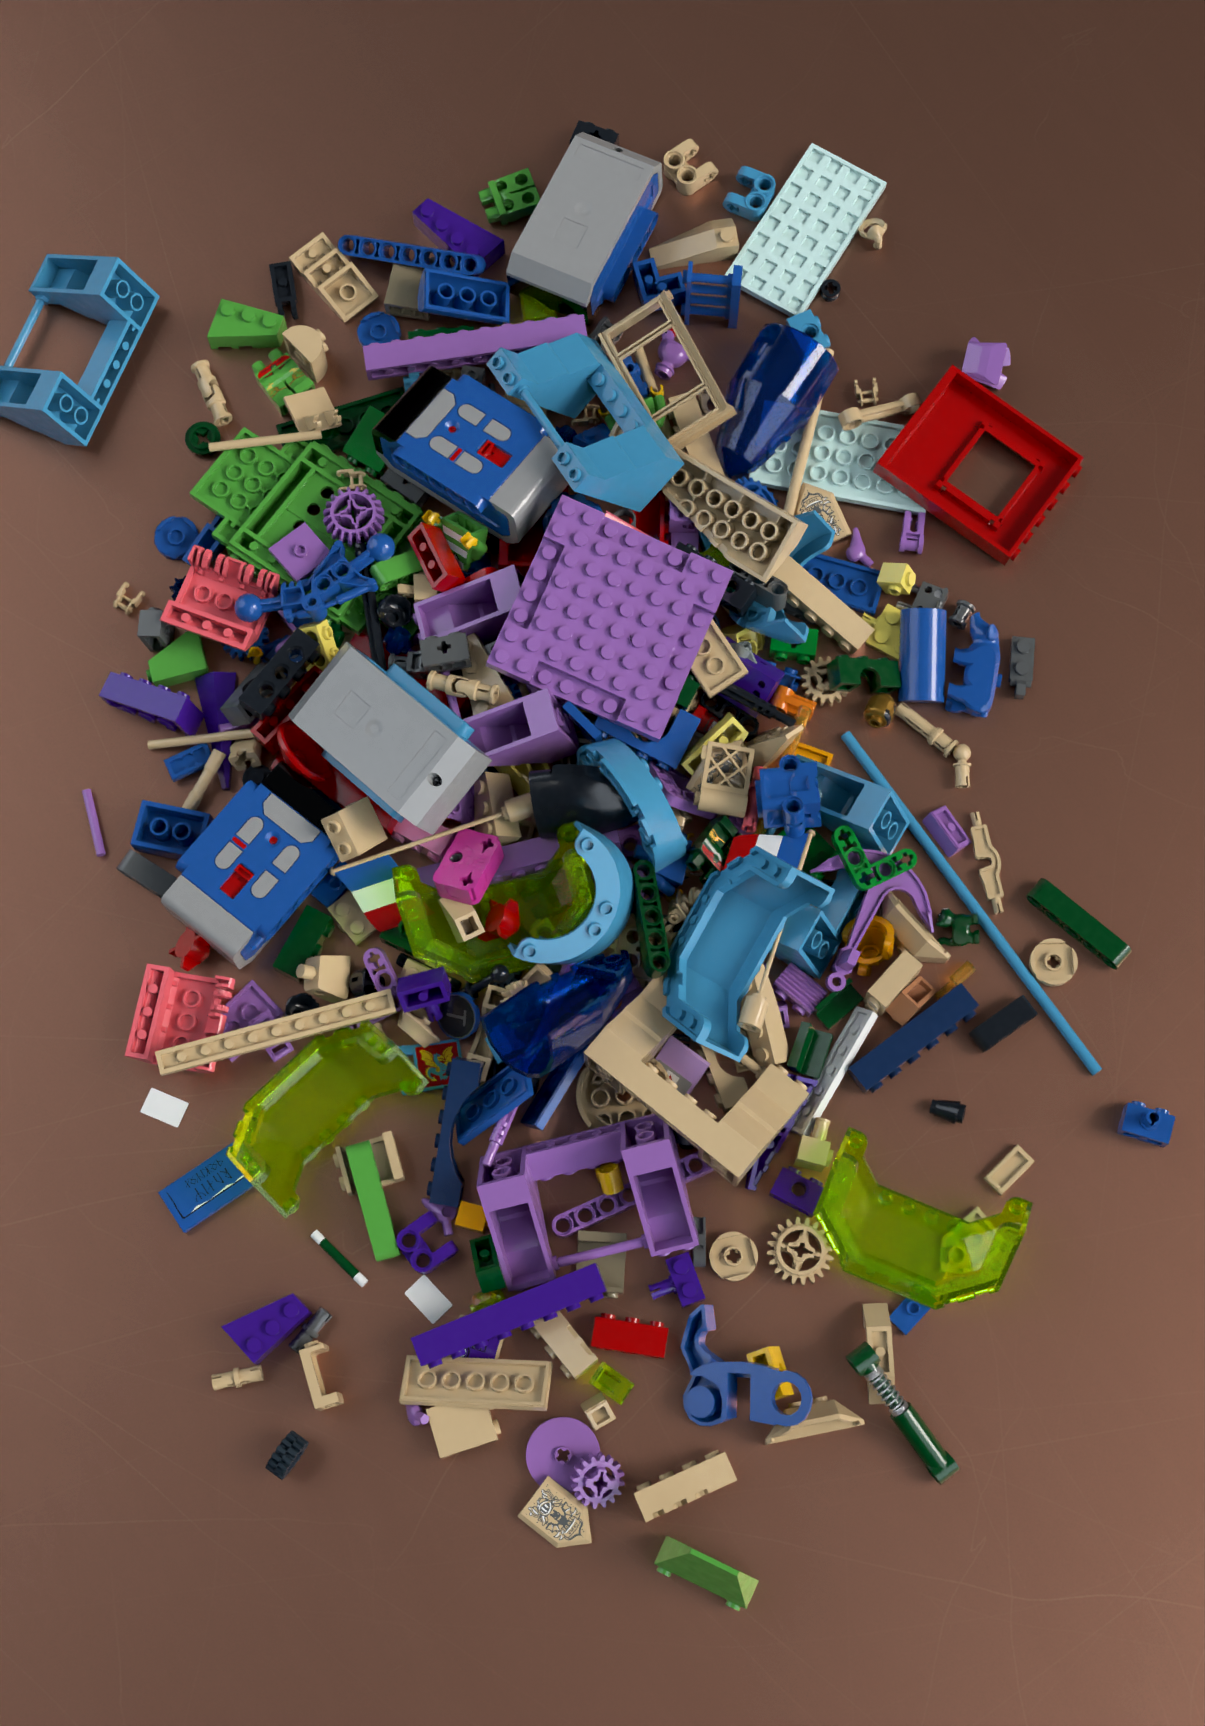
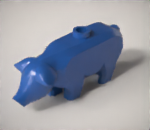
M977 612L970 617V636L973 643L969 648L965 649L955 647L953 662L965 667L963 685L949 683L947 693L949 698L946 699L945 710L951 713L965 712L974 717L986 718L992 708L996 687L1000 688L1002 674H998L1000 664L999 632L994 624L985 622L980 617V612Z

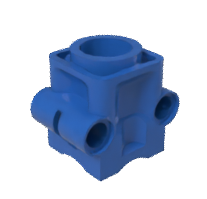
M785 755L780 759L778 768L759 769L760 780H755L758 819L763 818L764 829L784 827L787 836L798 838L804 834L805 828L822 827L821 814L819 812L821 809L820 793L818 791V780L816 779L818 775L817 761L800 763L797 756Z

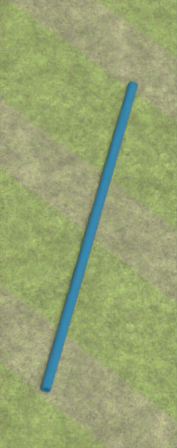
M850 731L844 733L841 736L842 741L875 784L892 790L910 821L907 828L971 914L978 913L980 926L1092 1076L1102 1070L1101 1066Z

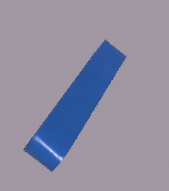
M344 235L338 241L340 252L349 256L464 275H480L486 268L484 258L476 254L359 235ZM350 240H352L354 243V247L352 250H350L349 248ZM371 243L374 246L372 254L369 252V245ZM391 246L394 249V255L392 257L389 255V248ZM411 249L414 252L413 260L409 258V252ZM431 253H433L435 256L433 264H431L429 261V256ZM451 256L455 258V265L453 267L449 263ZM472 259L476 263V267L474 270L470 268V262Z

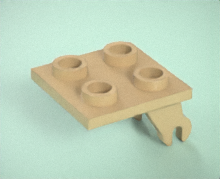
M324 387L283 398L299 432L324 431L342 425L341 415L338 416V409L334 408Z

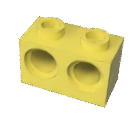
M327 619L320 622L303 624L299 627L300 630L320 644L321 656L314 665L322 671L339 651L333 638L332 628L329 626ZM310 664V665L306 668V669H307V672H308L314 665Z

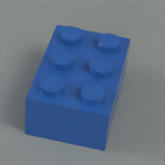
M142 800L130 844L137 852L179 860L214 819L209 813Z

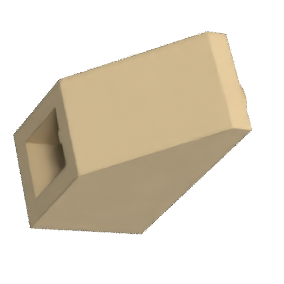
M446 898L438 899L457 943L465 942L485 932L472 905Z

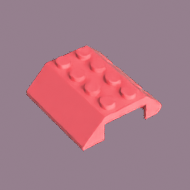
M194 545L187 558L191 566L176 600H168L160 621L246 652L259 639L270 612L263 613L257 621L251 623L244 622L235 614V602L241 595L246 593L254 594L260 599L276 597L280 575L271 571L268 573V570L262 568L258 574L257 583L252 582L255 570L254 565L248 564L247 566L246 562L229 556L225 557V555L220 553L216 558L215 568H212V550L206 549L205 551L204 547Z
M147 963L125 1056L158 1066L155 1051L222 1034L227 1016L223 1014L228 1013L229 1007L222 1005L221 999L232 998V993L229 991L234 989L236 980L215 975V978L180 973L175 972L170 967ZM216 1062L185 1071L214 1073Z

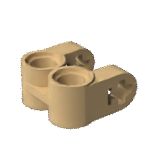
M691 138L668 151L664 155L663 173L665 177L673 180L678 192L685 196L694 194L697 190L711 182L719 172L710 161L697 169L687 164V161L694 157L699 150V146Z

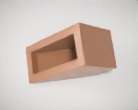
M919 976L896 997L885 1011L890 1014L894 1021L904 1026L938 991Z

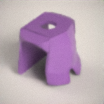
M972 337L967 345L962 372L979 383L1000 390L1007 380V376L1002 374L1003 366H1009L1011 363L1010 350L1007 348V344L980 343L977 338Z

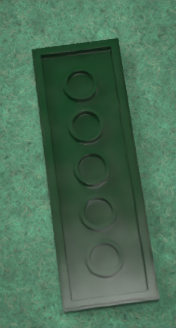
M399 387L334 407L338 409V416L341 415L342 425L321 431L322 439L307 440L305 442L309 444L316 441L320 445H327L332 453L341 452L370 405L399 422L410 410L404 388ZM293 420L276 425L279 435L299 432Z

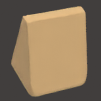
M601 1392L581 1403V1407L595 1431L616 1419Z

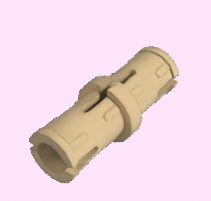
M261 1365L244 1369L233 1368V1371L211 1375L214 1391L233 1386L239 1388L243 1384L264 1380Z

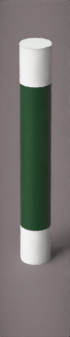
M318 1230L311 1234L310 1237L361 1287L368 1282V1279Z

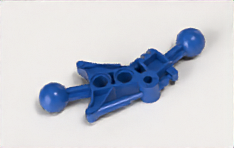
M377 533L367 541V550L351 562H348L345 558V547L342 541L337 540L327 556L314 569L313 575L309 579L298 580L297 585H295L294 581H291L289 587L286 582H283L280 597L260 599L258 596L250 593L241 595L234 605L235 614L242 621L251 623L257 621L265 612L283 610L287 623H292L294 618H309L312 622H320L326 618L328 614L327 608L338 603L341 605L366 592L378 590V585L374 578L365 577L359 572L373 561L380 562L390 559L395 552V543L387 534Z

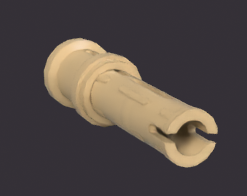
M904 702L900 703L897 707L895 715L922 734L930 746L934 745L942 751L945 758L958 745L959 741L952 740L943 732L944 730L941 727L936 728Z

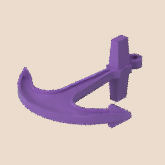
M863 849L870 864L889 856V854L881 851ZM850 852L848 854V861L854 865L859 863V855L855 852ZM836 855L815 869L810 870V874L814 872H831L845 867L839 855ZM901 860L895 862L896 867L903 864ZM882 863L879 866V872L883 876H889L891 872L889 865ZM911 869L865 891L847 945L839 949L830 968V971L834 973L826 978V987L830 991L838 992L845 987L846 978L844 975L852 972L861 953L856 949L884 897L889 892L901 891L906 893L929 932L934 933L932 910L927 892L920 879ZM874 873L865 876L866 882L875 877ZM833 978H837L839 980L838 986L833 985Z

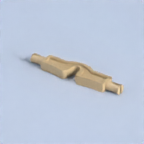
M972 812L970 816L973 827L970 829V834L973 842L974 858L976 860L987 859L991 862V865L979 869V877L987 901H992L994 914H1000L1004 912L1001 903L1004 893L999 877L1001 859L997 850L991 844L987 825H982L980 812Z

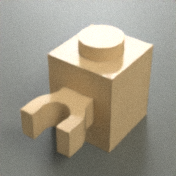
M424 572L413 574V585L398 584V594L406 597V599L414 598V603L437 595V590L432 589Z

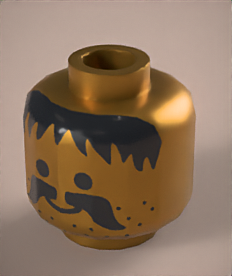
M885 693L875 694L867 702L863 712L864 718L874 728L887 727L894 718L897 705L890 695Z

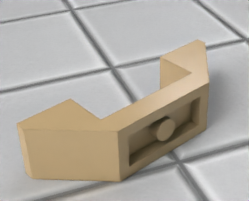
M887 1303L862 1304L866 1342L880 1358L879 1365L884 1370L883 1374H886L888 1376L887 1379L892 1381L891 1385H895L892 1329ZM867 1381L869 1404H885V1401H881L882 1397L877 1395L878 1391L873 1390L874 1386L869 1385L870 1381Z

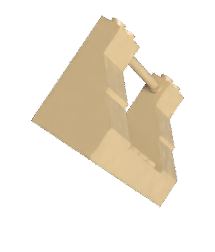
M664 974L660 978H653L641 994L608 1023L584 1051L585 1066L621 1095L627 1091L695 1146L699 1150L698 1157L736 1187L808 1098L809 1093L806 1091L808 1088L801 1081L796 1079L794 1082L787 1076L789 1074L788 1071L779 1064L774 1066L771 1063L767 1068L765 1066L761 1068L760 1065L745 1054L740 1062L756 1074L755 1077L758 1080L717 1123L715 1121L717 1117L707 1109L702 1111L696 1106L698 1102L687 1093L682 1095L676 1090L678 1086L671 1079L666 1078L664 1080L657 1074L659 1070L649 1063L677 1029L676 1026L662 1016V1009L666 1006L667 996L663 995V979L667 975Z

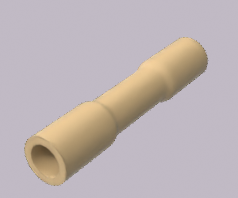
M215 748L213 749L203 772L193 790L189 793L182 808L197 810L203 799L204 792L214 774L217 773L226 754Z

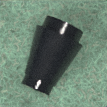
M933 1099L929 1113L955 1125L956 1123L962 1124L967 1105L961 1104V1101Z

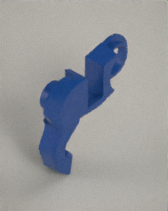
M701 1304L689 1315L680 1348L690 1369V1375H692L683 1395L684 1409L690 1420L699 1426H714L737 1418V1377L750 1378V1421L788 1427L798 1425L807 1418L811 1411L813 1397L811 1388L805 1378L797 1372L789 1370L779 1371V1368L756 1362H726L705 1345L707 1333L716 1330L713 1305ZM784 1382L793 1383L801 1393V1405L791 1415L779 1410L775 1401L776 1390Z

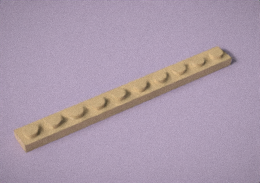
M386 989L155 1051L160 1075L164 1076L397 1012L391 989Z

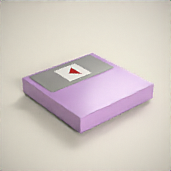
M673 1036L667 1040L655 1058L662 1064L669 1079L678 1086L676 1090L682 1095L686 1093L691 1094L710 1065L708 1061Z

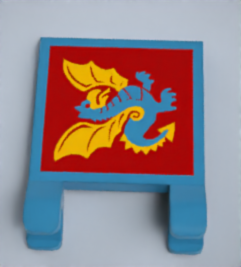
M459 1039L443 1040L440 1043L430 1044L426 1048H423L420 1044L397 1046L395 1049L397 1058L413 1055L417 1082L401 1084L402 1095L443 1089L445 1085L448 1086L449 1076H446L448 1061L452 1062L454 1057L462 1058Z

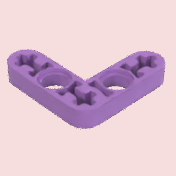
M378 947L368 949L363 956V961L377 991L391 989L392 995L397 998L398 978L385 951ZM372 952L375 955H380V958L377 960L380 967L385 965L386 969L375 973L374 969L379 967L376 962L370 961V958L373 956ZM382 973L390 975L391 983L389 986L381 985L379 978ZM400 1002L398 1003L399 1007L395 1005L396 1012L402 1010ZM391 1015L369 1020L368 1023L366 1021L358 1023L357 1028L355 1025L344 1028L348 1032H358Z

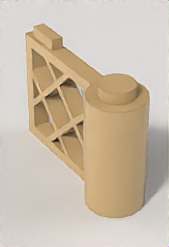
M708 741L707 745L702 746L701 760H705L701 788L700 792L695 791L693 805H697V810L744 818L755 749ZM712 748L722 749L727 757L716 763L711 757ZM739 752L749 754L748 762L741 768L732 758ZM730 760L736 771L726 777L719 766ZM711 762L713 767L709 769V765ZM745 768H746V775H745V774L743 773V771H742V770L745 769ZM714 769L723 778L718 784L707 783L708 774ZM739 773L744 779L743 789L734 788L729 779Z

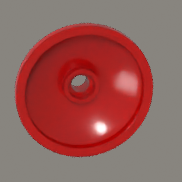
M289 721L282 723L277 729V742L288 767L314 781H325L332 773L331 763L321 755L324 749L295 723Z

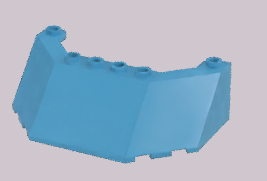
M758 846L750 849V854L744 858L739 856L727 863V868L723 871L716 870L711 873L669 948L670 966L667 970V977L663 979V995L667 996L666 1006L662 1009V1016L695 1042L740 1062L749 1048L748 1039L740 1033V1027L737 1024L743 997L748 993L753 979L759 973L764 959L771 951L773 943L782 931L787 918L810 904L817 908L825 907L830 903L835 889Z

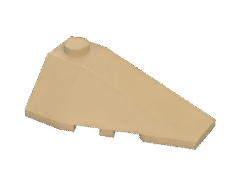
M732 218L712 220L650 248L649 255L650 258H654L657 270L688 266L689 261H693V265L731 260L735 259L739 254V241L736 225Z
M793 725L769 729L745 743L744 747L755 749L752 769L755 766H762L764 769L775 762L804 729L803 726Z

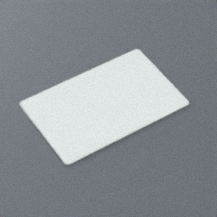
M151 1088L140 1112L178 1127L189 1103Z
M425 1275L421 1276L405 1292V1295L432 1324L453 1306Z

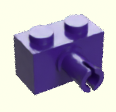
M442 966L398 978L396 994L404 1013L424 1008L428 1020L434 1022L433 1016H435L436 1021L443 1017L438 1004L450 1001L451 984L445 968Z
M689 1252L666 1259L665 1265L669 1273L668 1279L648 1285L650 1292L660 1289L651 1293L653 1300L674 1292L682 1309L705 1301V1295Z

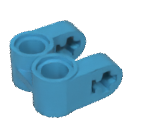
M742 166L736 175V180L741 185L752 189L746 197L729 192L722 205L733 214L753 222H758L763 218L769 203L774 199L776 182L773 176L748 166Z

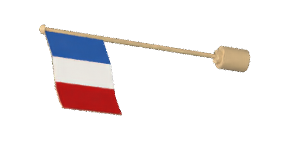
M530 792L505 800V806L501 807L502 812L334 869L331 867L329 873L332 876L336 874L351 891L366 918L379 932L397 927L399 922L405 919L409 923L410 921L432 915L434 913L419 898L407 875L392 859L390 854L504 816L505 820L510 819L511 823L532 817L534 813Z
M809 829L798 838H791L787 835L763 834L736 836L733 838L723 870L727 868V863L739 856L744 858L749 855L750 849L755 846L802 870L812 836H815V831ZM782 931L773 943L758 993H752V996L749 995L745 998L737 1024L747 1031L761 1032L769 1007V1002L766 1001V997L762 993Z

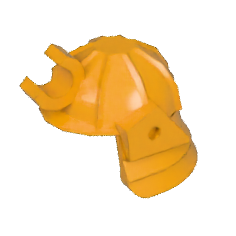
M876 915L873 917L856 949L861 952L857 960L860 963L857 975L871 976V966H878L884 959L889 960L892 957L895 939L894 928L883 917ZM856 918L848 922L842 931L845 947Z

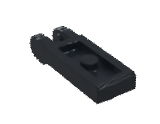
M291 261L269 264L278 314L286 318L283 306L291 305L293 319H299Z

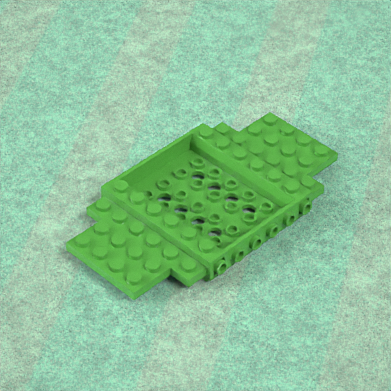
M243 427L233 440L259 436ZM305 441L286 443L281 450L273 445L223 451L189 494L191 498L223 518L222 522L212 532V538L226 546L228 556L246 562L247 566L248 564L254 565L253 577L256 579L262 568L268 570V573L271 571L279 574L278 590L281 592L283 582L289 585L294 580L272 556L269 548L291 533L296 523L305 522L324 545L331 550L334 542L339 540V538L333 540L332 533L328 534L326 531L327 526L323 523V510L327 509L326 501H331V498H323L321 492L329 488L334 491L335 496H338V488L350 485L349 477H344V474H341V477L336 475L338 470H364L359 467L355 468L345 457L341 455L338 457L332 453L327 445H320L316 441L309 444ZM366 473V476L363 477V484L367 485L369 495L374 493L376 500L381 501V507L384 508L385 513L383 516L385 523L381 524L382 531L377 533H385L393 539L395 552L392 557L413 550L407 536L421 522L425 523L422 520V509L414 503H408L400 493L390 491L383 482L378 479L373 480ZM353 478L354 484H359L358 478ZM312 505L320 507V512L317 515H311L307 510ZM352 510V518L354 519V523H356V515H354V511ZM369 521L367 523L362 524V527L367 525ZM348 541L343 543L345 558L348 562L356 558L354 551L356 542H353L351 547L348 546ZM373 561L371 567L378 562ZM411 581V582H409V583H406V584H407V585H413V581ZM398 586L386 591H380L379 589L375 591L377 607L378 603L385 596L398 594ZM362 595L341 605L338 603L327 608L328 614L325 619H327L329 625H331L332 621L336 624L339 623L341 624L340 627L344 625L357 635H360L366 627ZM408 598L412 605V619L407 625L398 629H392L382 623L379 618L380 624L409 643L419 631V626L416 625L413 619V613H415L413 606L414 598Z

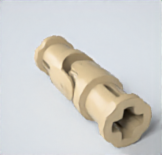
M197 361L191 365V371L197 377V385L199 390H201L207 409L212 412L214 425L217 427L227 425L233 420V417L227 411L226 401L216 377L211 374L209 361Z
M431 670L426 682L427 690L429 691L434 689L444 691L446 695L460 698L468 696L470 700L488 701L491 705L496 704L500 693V686L498 684L491 686L482 684L480 680H469L466 677L453 674L449 676L438 674L435 670Z

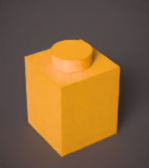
M461 1201L455 1226L485 1234V1230L489 1229L483 1207Z

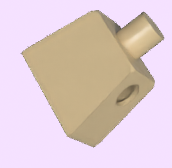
M321 955L307 958L305 964L298 965L296 976L304 979V990L311 995L330 1003L348 1000L351 956Z

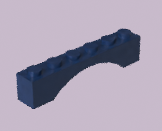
M461 1057L452 1058V1062L448 1061L446 1076H449L448 1086H444L442 1100H446L444 1110H440L438 1124H442L441 1132L436 1134L434 1148H438L437 1157L432 1158L430 1171L434 1172L433 1181H429L427 1187V1196H430L429 1203L458 1208L462 1201L465 1180L459 1171L454 1156V1126L462 1105L481 1084L484 1061Z

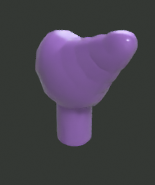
M855 527L852 530L850 546L846 550L847 559L852 562L859 560L865 567L870 568L874 562L866 555L860 532Z
M422 1198L421 1202L428 1211H432L438 1222L442 1223L444 1236L453 1235L451 1221L457 1215L456 1208L429 1203L430 1199Z
M405 1405L408 1421L413 1426L428 1423L429 1416L422 1412L420 1405Z

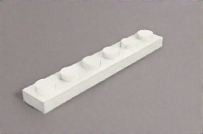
M856 1006L828 1054L820 1078L814 1079L818 1080V1084L813 1088L807 1098L806 1105L801 1108L797 1115L796 1122L790 1130L792 1133L800 1136H810L815 1125V1118L821 1117L878 1017L875 1012Z

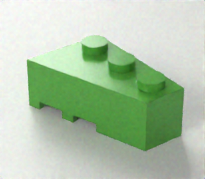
M221 299L207 339L211 349H218V347L239 349V346L278 348L282 345L284 339L282 333L287 330V325L283 315Z

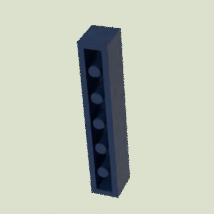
M960 983L850 1066L847 1073L864 1094L868 1091H871L873 1094L883 1086L882 1081L888 1076L890 1079H893L901 1073V1066L907 1062L911 1065L921 1057L919 1053L927 1048L930 1051L939 1044L938 1038L943 1034L948 1037L958 1029L956 1025L964 1020L966 1023L977 1015L975 1010L979 1004L963 984Z

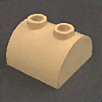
M305 325L288 328L282 333L288 354L318 383L325 376L328 367L325 352L329 348L324 342L326 337L319 329L314 330Z

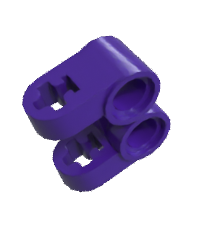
M428 1211L398 1233L396 1238L399 1249L413 1269L420 1274L431 1273L459 1252L458 1247L451 1240L432 1253L421 1237L424 1232L438 1222L432 1211ZM408 1235H413L416 1238L415 1245L410 1248L403 1245L404 1238ZM422 1255H427L430 1258L428 1266L419 1267L417 1265L418 1258Z

